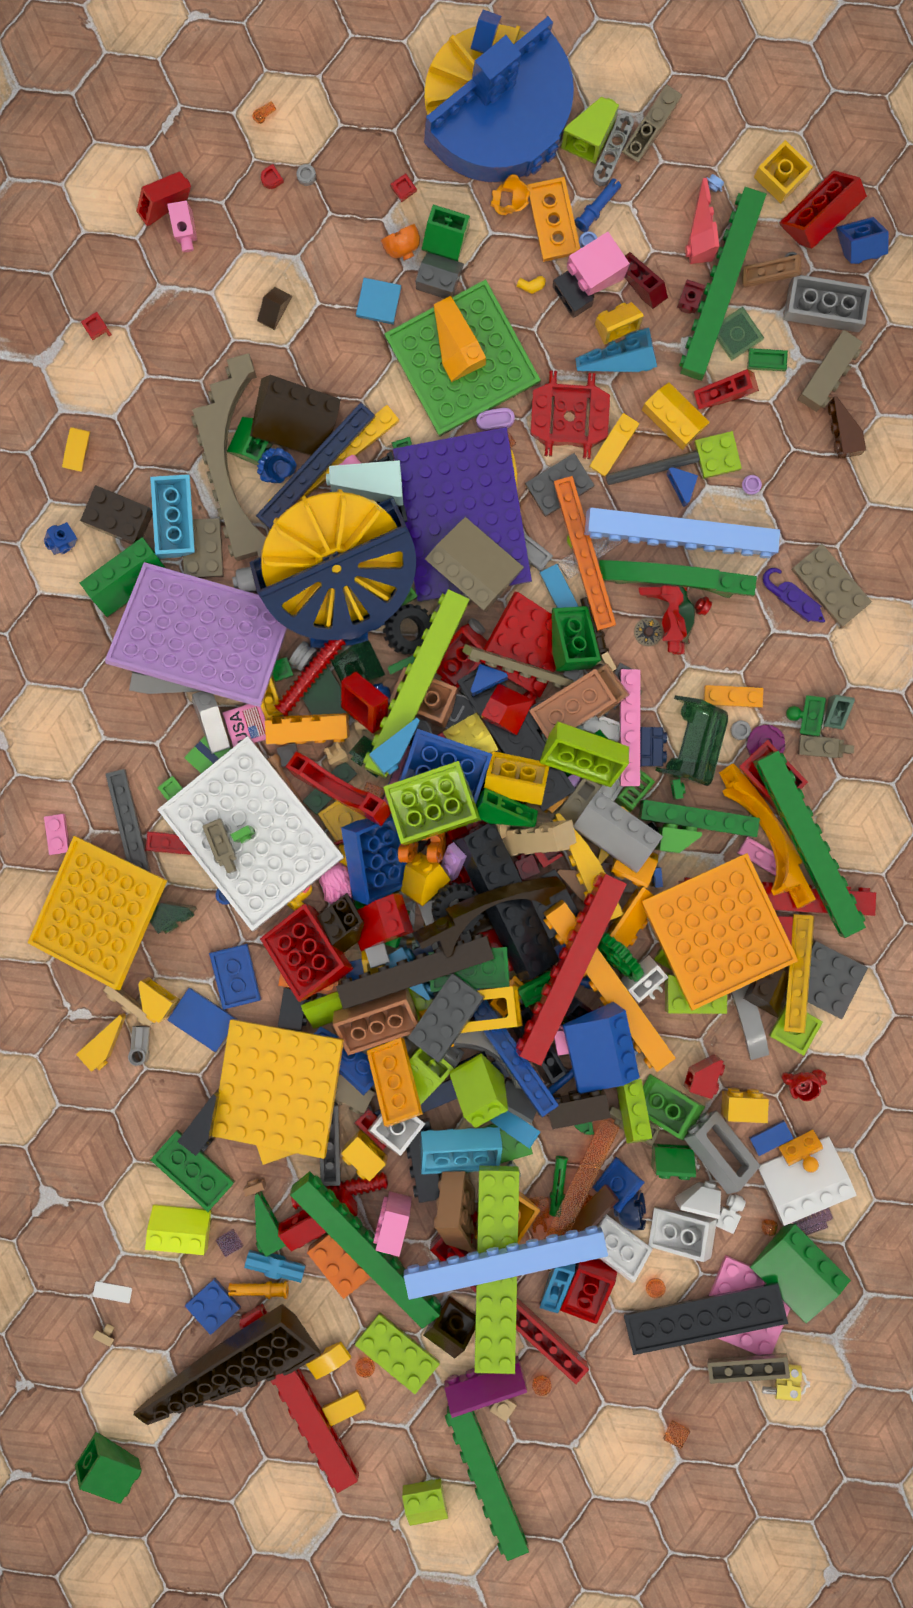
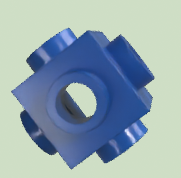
M68 522L59 526L53 525L49 527L44 538L46 548L51 550L54 555L69 552L72 547H75L77 537Z

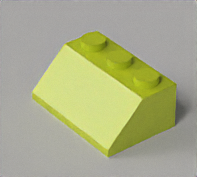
M153 1205L147 1228L145 1250L204 1255L208 1249L211 1210L207 1212L205 1209Z

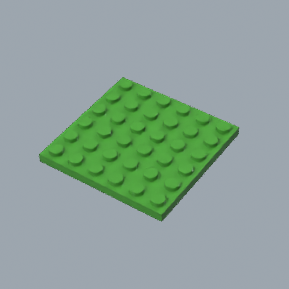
M486 279L452 297L486 356L485 366L453 382L450 381L442 365L434 307L384 333L388 344L439 437L477 417L482 412L496 407L541 382Z

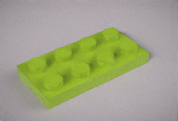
M380 1312L355 1342L356 1347L414 1394L419 1391L440 1364L438 1359Z

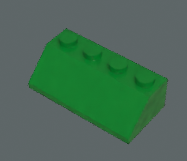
M142 537L79 583L91 600L108 618L128 603L144 562L163 568L166 567L155 555L148 542Z

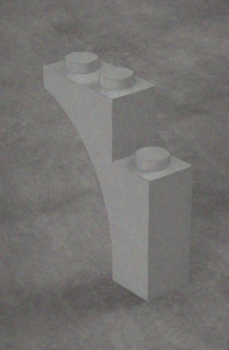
M483 1031L460 1033L454 1042V1048L485 1051L487 1055L494 1058L506 1069L515 1088L522 1089Z

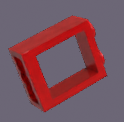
M357 672L346 676L341 681V708L372 734L381 729L380 724L384 716L387 717L388 697Z

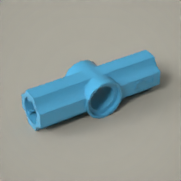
M249 1250L244 1268L262 1272L265 1276L272 1279L284 1278L301 1283L306 1265L286 1260L284 1256L272 1253L265 1257L263 1253Z

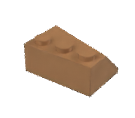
M465 1171L442 1172V1177L438 1182L440 1194L439 1198L436 1199L437 1217H434V1228L438 1231L446 1245L474 1252L471 1234H475V1226H473L471 1215L475 1213V1188Z

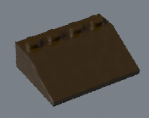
M268 375L261 378L250 436L311 456L331 435L338 417L341 399L273 375Z

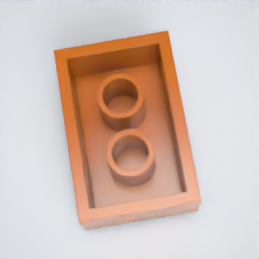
M327 1232L308 1248L307 1254L343 1299L371 1278Z

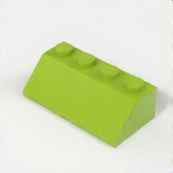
M557 721L549 733L540 763L612 787L629 764V746Z

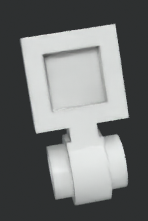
M737 1194L729 1195L726 1202L729 1209L722 1206L716 1227L734 1234L741 1215L736 1212L743 1211L746 1204L743 1197Z

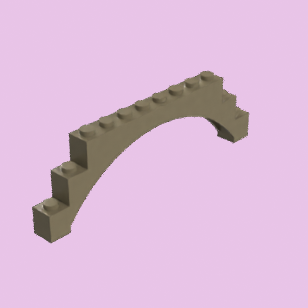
M249 353L227 359L228 366L225 369L230 379L210 384L211 391L208 394L212 404L192 409L194 416H191L194 428L198 427L199 434L196 436L199 446L204 448L205 453H202L204 464L209 466L210 471L207 472L209 482L213 483L215 487L212 493L215 501H219L220 508L217 509L220 520L224 519L225 522L223 532L225 538L230 540L231 545H228L229 553L237 561L258 556L255 559L261 557V551L266 539L250 522L237 501L231 485L227 463L228 433L234 410L247 385L252 379L257 378Z

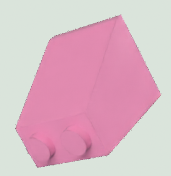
M606 232L571 254L568 258L567 269L572 276L575 275L580 289L590 296L624 280L630 263L610 233Z

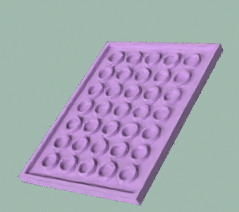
M144 562L106 656L105 663L261 707L287 628L272 616L257 594Z

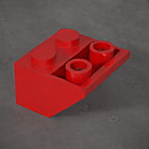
M713 1054L690 1066L683 1086L691 1093L712 1099L719 1089V1083L717 1082L719 1075L722 1076L724 1073V1061Z

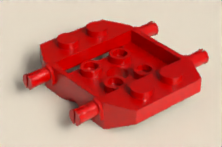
M553 370L549 371L548 384L533 390L530 435L545 445L544 456H548V449L549 457L553 456V446L571 445L584 448L583 459H586V457L591 459V448L607 439L610 394L595 385V373L592 374V380L591 373H588L586 386L557 384V371H554L553 377ZM552 397H554L552 434H550ZM587 399H590L588 436H585ZM567 412H571L574 414L575 419L567 421L564 415Z

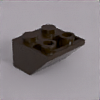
M346 893L317 916L332 946L343 953L359 942L365 923L351 897Z

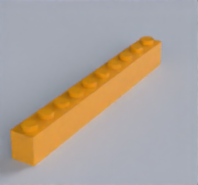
M560 900L543 913L546 917L543 921L550 930L552 928L555 929L557 932L555 938L561 945L564 943L567 945V936L571 929L574 930L577 922L576 917L567 904ZM597 948L584 976L587 975L591 981L588 984L593 991L596 992L598 990L602 996L599 999L604 1006L615 1002L626 1010L631 1037L635 1041L633 1047L638 1053L642 1052L645 1055L643 1061L649 1069L653 1067L658 1072L676 1058Z

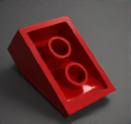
M469 624L462 626L453 636L436 672L442 677L441 681L460 688L457 683L458 680L482 664L481 662L468 659L469 655L463 652L465 644L483 649L487 643V640L475 632Z
M766 740L739 768L761 796L776 810L753 761L773 751H778L769 740ZM787 760L786 767L788 771L791 770L796 778L794 783L797 789H802L808 781Z
M391 894L358 910L365 922L358 942L361 952L367 948L414 932L402 895Z
M599 1259L576 1263L575 1273L560 1311L597 1324L616 1283L617 1271Z

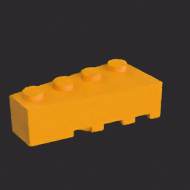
M349 714L272 716L265 720L266 744L284 745L290 742L304 744L307 741L324 743L326 740L332 739L333 742H344L350 736Z

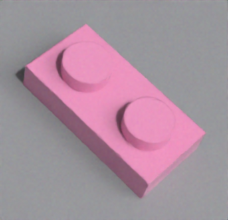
M65 814L45 816L44 822L49 855L66 853L69 848Z

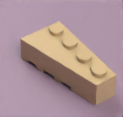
M572 819L538 823L535 827L513 826L506 831V837L502 839L510 856L519 855L520 853L527 855L536 852L564 851L570 849V845L577 843Z

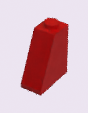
M179 171L141 188L136 212L147 227L169 212L167 204L182 202L188 199L191 189L189 180Z

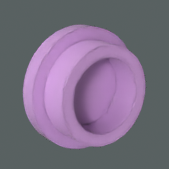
M755 475L745 477L742 482V489L749 495L758 493L762 486L761 480Z

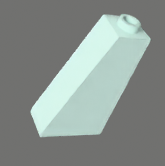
M400 460L329 466V474H326L327 486H331L332 492L342 489L345 493L360 495L378 502H383L393 497L397 505H403Z

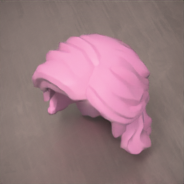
M338 862L319 878V883L323 887L324 900L330 904L336 902L346 893L352 899L348 867Z

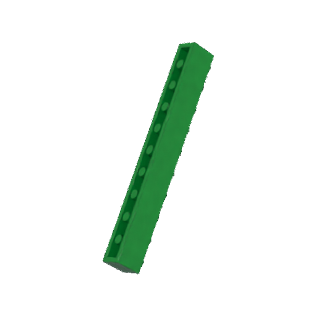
M744 187L743 193H738L735 201V205H738L736 212L732 211L729 223H732L730 230H725L722 239L726 241L724 248L720 247L716 258L719 259L718 265H713L710 274L713 280L711 284L707 283L704 291V295H707L706 300L700 303L698 313H701L699 320H694L691 329L695 331L693 338H688L685 346L688 349L687 355H682L679 364L682 367L680 373L682 375L700 381L703 380L767 193Z
M773 751L753 761L839 936L847 938L865 929V917L861 911L857 910L855 906L857 904L853 894H849L846 888L848 883L838 872L839 865L834 858L832 859L829 853L831 849L820 835L822 834L821 828L812 819V810L803 801L805 797L800 788L797 789L794 783L796 778L791 770L788 771L786 767L787 760L784 754L779 751Z
M309 1171L292 1185L290 1196L422 1329L440 1316L441 1304L437 1297L428 1295L409 1300L404 1280L405 1268L402 1266L401 1261L396 1256L376 1251L377 1244L373 1243L374 1233L371 1230H367L361 1220L349 1212L347 1205L341 1203L336 1198L334 1192L323 1185L318 1176H314Z

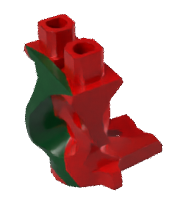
M679 586L639 587L641 596L658 598L669 603V607L662 619L665 633L662 640L668 643L669 653L685 655V644H690L689 636L695 623V609L688 599V588Z

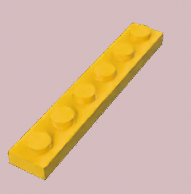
M794 914L792 948L798 961L789 965L785 1032L805 1034L814 916Z

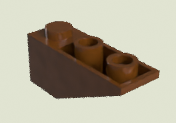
M834 396L828 404V414L832 417L831 433L835 435L834 451L838 454V459L862 455L866 451L863 430L839 398Z

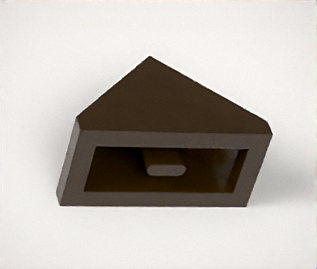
M274 287L263 297L257 321L275 330L292 295Z

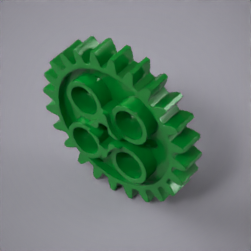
M604 932L597 946L603 957L611 967L617 969L626 978L628 977L634 982L638 981L644 972L637 959L632 957V953H630L626 946Z

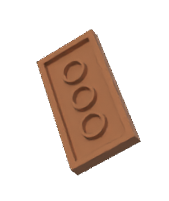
M594 669L535 706L529 712L548 739L549 733L557 721L577 728L617 703V700L598 671Z

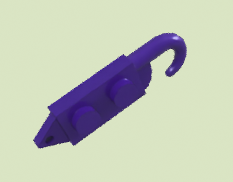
M770 568L765 571L763 583L780 601L807 622H825L820 609L822 606L792 582H784L777 587L770 581V574L773 572L781 574L782 571L780 569Z

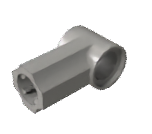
M132 1026L131 1049L128 1055V1060L132 1065H142L149 1060L150 1027ZM136 1051H140L143 1054L142 1061H138L135 1058Z

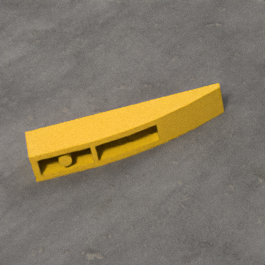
M560 813L554 815L555 819H553V822L565 819ZM574 829L577 843L570 845L568 850L571 855L568 856L572 867L576 866L577 868L576 878L580 885H584L586 891L583 894L586 898L587 894L593 890L595 877L600 875L601 872H605L588 844ZM619 902L610 920L624 915Z

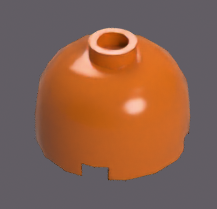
M415 224L400 229L396 233L388 235L381 242L384 250L390 257L395 259L403 258L405 261L414 256L413 252L420 245V235Z

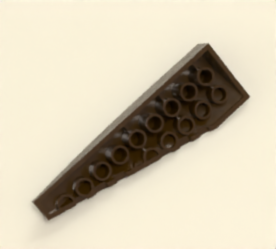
M281 1304L203 1355L135 1410L133 1415L146 1425L168 1418L171 1413L180 1414L185 1412L186 1408L193 1405L195 1407L202 1406L204 1401L211 1400L213 1402L241 1392L243 1387H255L258 1385V1382L265 1379L267 1381L274 1380L276 1375L282 1373L284 1376L291 1374L320 1356L321 1351L298 1317L285 1305Z

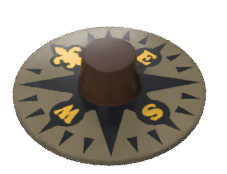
M643 618L634 628V636L643 646L656 645L663 635L661 624L654 618Z

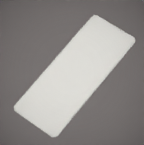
M96 1281L93 1297L130 1303L132 1288Z

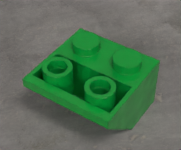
M433 204L426 225L422 250L458 261L470 226V216Z
M242 417L227 449V453L258 465V460L262 458V454L270 449L273 443L251 437L253 418Z
M653 1144L651 1167L655 1174L659 1175V1178L670 1179L671 1176H678L681 1180H690V1177H696L695 1155L689 1145Z

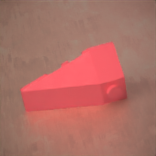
M703 178L700 185L689 241L685 247L686 257H689L690 264L713 262L719 248L717 224L713 222L714 210L713 207H709L711 195L707 178Z

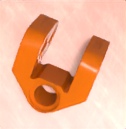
M445 832L423 839H431V843L427 847L428 863H439L446 852ZM418 841L408 845L400 844L398 849L400 863H410L416 857Z

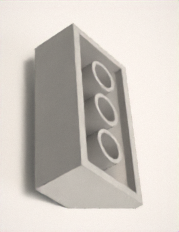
M597 791L573 825L578 833L635 873L640 870L663 837L599 791Z

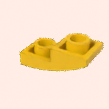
M70 427L62 464L63 468L83 471L90 431Z
M340 1341L326 1347L320 1356L308 1362L306 1366L317 1380L345 1364L351 1359V1355Z

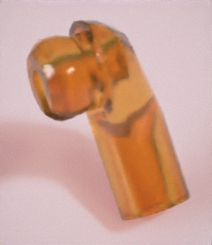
M270 101L253 111L252 117L256 123L262 124L265 121V117L276 110L273 102Z

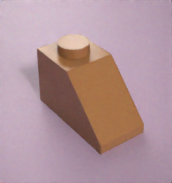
M558 869L556 872L581 901H584L585 896L583 892L586 890L584 885H580L576 878L578 871Z

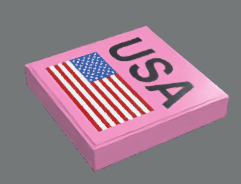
M247 704L223 712L233 747L247 736L254 743L266 740V719L261 707Z

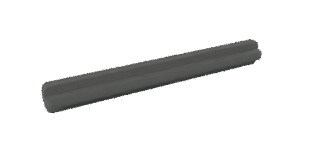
M697 451L609 473L606 475V481L608 485L666 471L671 467L677 468L697 463L700 460Z

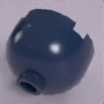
M638 1190L634 1197L625 1204L620 1213L614 1209L615 1217H618L622 1226L629 1230L639 1231L645 1229L646 1220H642L646 1213L644 1194L641 1193L642 1190Z

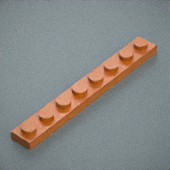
M573 476L556 480L553 484L596 630L600 631L614 627L616 622L590 535H584L586 520Z

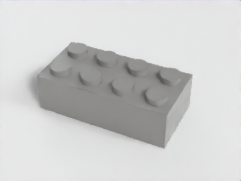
M804 275L792 277L789 282L783 320L859 333L866 323L871 286Z

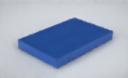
M248 943L209 953L223 1010L262 1000Z
M189 987L168 1018V1021L216 1053L228 1035L230 1020L238 1019Z

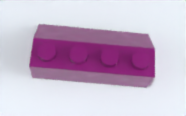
M518 1356L515 1357V1374L475 1373V1368L466 1371V1374L460 1376L452 1375L444 1381V1389L452 1418L527 1393L526 1378Z

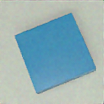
M364 278L356 317L394 325L402 288L401 285Z

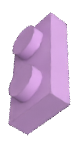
M454 842L447 847L440 864L451 881L458 878L467 857Z

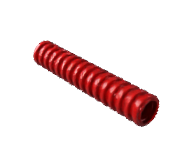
M341 639L325 642L324 647L320 648L321 651L316 653L317 656L312 658L313 661H309V666H305L306 670L301 671V676H297V681H293V686L290 685L289 691L286 690V694L282 695L283 698L279 699V703L274 705L275 709L288 717V712L293 711L292 707L297 706L296 703L300 702V698L304 697L303 694L307 693V689L312 687L311 684L316 682L315 679H318V675L323 673L322 670L327 668L326 665H330V660H334V655H338V650H342V645H346L345 641Z
M383 1171L381 1174L377 1173L370 1181L366 1178L357 1177V1180L352 1178L351 1181L348 1179L345 1182L341 1181V1184L338 1186L325 1187L334 1193L345 1187L351 1196H357L358 1193L363 1195L364 1192H375L376 1189L381 1191V1188L387 1189L388 1182ZM291 1197V1201H292L293 1208L296 1210V1209H298V1207H301V1206Z

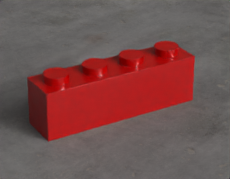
M344 1187L334 1193L336 1198L341 1203L347 1205L349 1212L354 1217L357 1216V1202ZM305 1210L280 1222L278 1226V1236L291 1252L326 1233Z

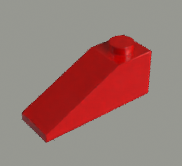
M746 369L695 390L694 395L698 409L702 410L743 398L759 391L754 372Z

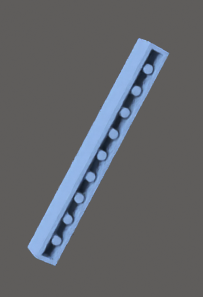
M590 508L586 511L584 535H590L591 539L608 537L610 541L625 539L629 543L634 544L643 541L651 546H657L661 543L666 544V547L669 548L685 546L687 550L704 548L705 552L722 550L724 554L740 552L742 556L757 554L760 555V558H771V556L779 551L780 529Z
M589 1226L584 1231L571 1230L566 1232V1235L561 1236L552 1234L547 1236L546 1239L539 1241L538 1239H530L525 1244L511 1243L506 1248L498 1249V1247H493L483 1253L477 1251L470 1252L467 1256L461 1258L459 1256H451L447 1258V1261L439 1262V1260H433L424 1266H419L418 1264L411 1265L404 1270V1280L410 1300L607 1257L608 1253L602 1228Z

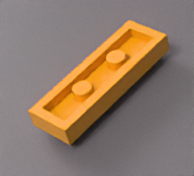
M705 685L703 705L762 708L763 688Z

